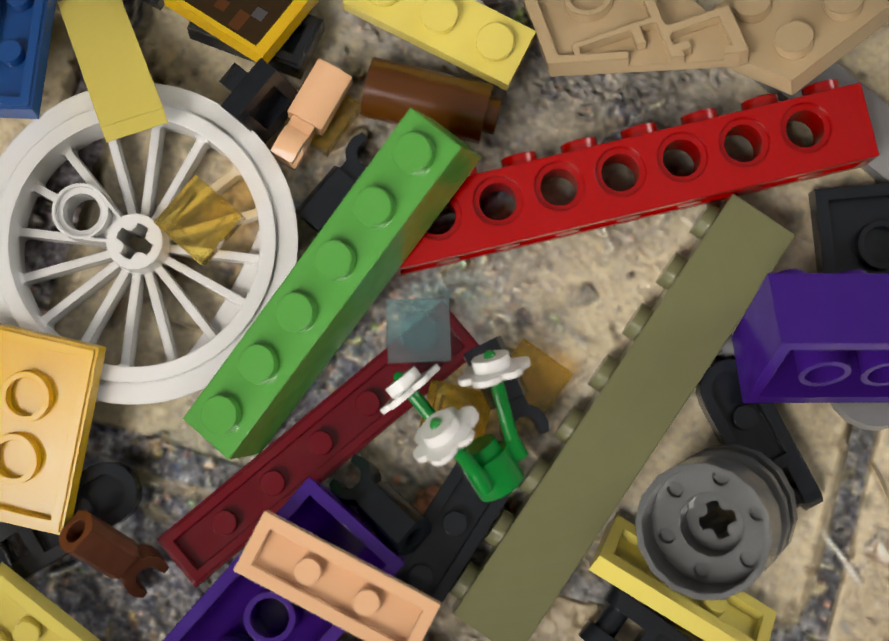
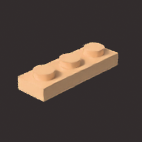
M270 510L264 511L233 570L364 641H422L441 606V601Z

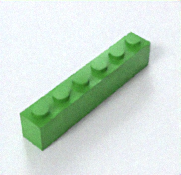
M410 108L183 419L228 460L260 454L482 157L434 119Z

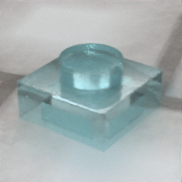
M449 298L386 300L388 364L451 362Z

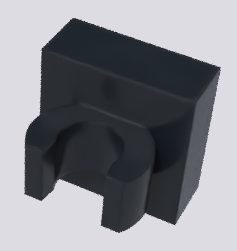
M262 58L256 62L249 72H246L234 62L219 80L224 87L231 91V94L222 103L221 107L250 132L253 130L265 144L288 118L287 110L298 94V91Z

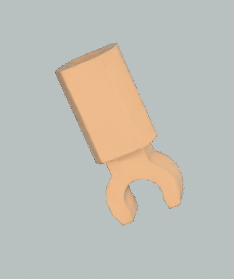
M318 58L287 110L289 118H291L289 123L283 128L270 150L275 154L274 158L293 170L297 169L315 134L323 136L353 85L351 76L333 64Z

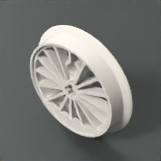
M154 83L168 123L147 129L152 131L141 213L120 138L108 143L125 202L126 215L123 214L78 156L79 150L97 140L105 138L88 91L65 99L39 115V119H34L12 140L0 156V323L60 336L54 330V325L117 277L80 340L96 344L131 283L121 363L117 366L103 363L96 401L124 405L160 403L178 399L204 389L297 263L298 226L295 207L283 172L268 147L253 130L250 132L226 112L220 104L197 93L163 84ZM167 132H174L196 139L155 211L165 134ZM213 148L233 164V168L169 217L208 149ZM66 160H69L87 184H72L56 194L47 189L45 184L53 173ZM240 180H245L253 197L255 209L177 230ZM39 196H43L53 202L52 219L60 232L27 228L32 209ZM96 200L100 206V217L97 223L90 229L77 230L73 224L74 210L84 201ZM259 221V230L249 253L176 245ZM134 235L138 238L145 237L152 244V248L147 255L141 252L135 253L134 249L128 246ZM27 240L107 248L103 252L26 273L25 242ZM179 256L244 265L233 287L229 290L175 260L173 257ZM110 263L46 314H42L33 297L32 285ZM167 267L178 271L226 298L211 323L203 316L167 270ZM158 275L204 332L189 353L182 357H179ZM146 282L167 362L135 367Z

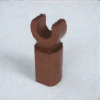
M86 510L78 511L60 531L59 543L61 549L111 579H119L128 594L133 597L144 598L148 593L137 578L140 571L147 567H154L158 571L165 573L169 569L166 561L156 548L146 544L137 545L136 541Z

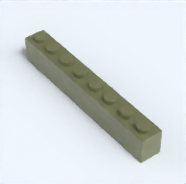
M735 194L724 200L719 207L709 202L689 231V233L697 237V240L685 257L676 252L666 264L655 282L664 288L651 308L642 303L634 312L622 331V334L630 340L617 359L607 354L588 382V385L596 391L583 410L573 405L553 435L562 442L548 462L541 457H538L519 486L521 490L527 493L514 514L506 509L500 513L484 538L492 547L479 566L469 561L449 593L457 598L452 605L453 615L491 641H528L748 309L766 275L773 271L796 235Z

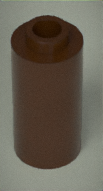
M373 57L363 90L360 116L398 125L408 110L413 108L434 119L459 140L479 144L482 133L494 135L502 99L491 97L493 84Z

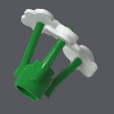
M487 350L485 353L474 357L471 360L472 365L462 371L463 375L458 377L459 386L472 385L474 388L491 387L504 436L503 441H497L493 434H485L473 440L475 432L472 428L479 420V413L473 406H466L459 410L451 406L437 412L418 389L441 369L438 364L433 365L422 374H420L415 366H412L404 373L401 371L396 372L393 376L394 381L385 388L391 399L386 402L380 411L385 415L408 399L425 421L416 432L414 439L418 446L413 452V457L419 463L429 460L433 466H441L448 463L454 457L461 465L463 472L483 502L500 499L511 493L521 484L524 474L517 462L524 459L528 455V451L518 436L504 380L521 376L523 370L531 366L529 357L511 358L508 350Z

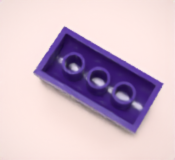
M308 477L276 513L392 576L405 564L404 559L362 516L313 477ZM242 551L162 641H337L345 630L233 571L243 553Z

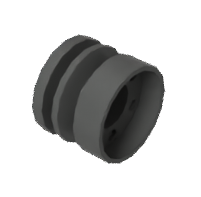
M738 444L709 446L658 475L643 493L635 518L638 548L651 572L671 590L697 600H723L748 589L791 543L798 519L795 493L782 469L763 453ZM719 505L722 510L732 509L736 519L733 521L730 515L720 516L717 506Z

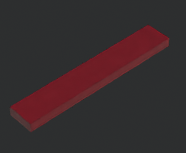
M442 301L156 540L196 588L246 547L264 511L270 510L276 514L308 477H313L321 483L413 407L411 402L406 399L385 415L380 411L386 402L391 399L385 388L394 381L393 376L396 372L401 371L404 373L412 366H415L420 374H422L433 365L438 364L441 369L418 389L425 397L466 363L463 354L479 346V344Z

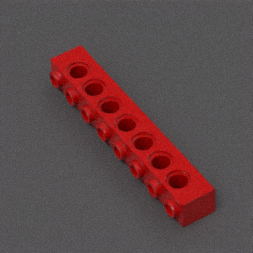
M838 79L824 80L801 89L802 96L779 102L777 94L761 95L740 104L742 111L718 116L716 108L698 110L681 117L682 125L658 130L656 123H644L621 131L620 140L598 145L596 137H586L561 145V154L538 159L535 151L522 152L500 160L502 168L481 173L477 172L475 166L446 205L456 215L452 228L446 233L439 235L426 232L392 278L708 204L709 202L726 200L732 194L743 196L864 167L880 156L861 82L840 87ZM799 121L807 125L813 135L812 146L799 147L792 143L786 133L787 122ZM731 135H739L746 138L752 145L753 159L748 162H739L732 159L725 150V138ZM672 149L686 152L693 160V173L684 177L671 174L664 166L663 154ZM613 163L623 164L632 171L635 179L634 186L625 191H615L604 183L601 171L607 165ZM554 177L564 178L574 187L575 198L566 205H552L543 198L540 190L541 186L548 179ZM495 191L505 192L513 198L516 208L506 219H490L480 209L481 202L485 196Z

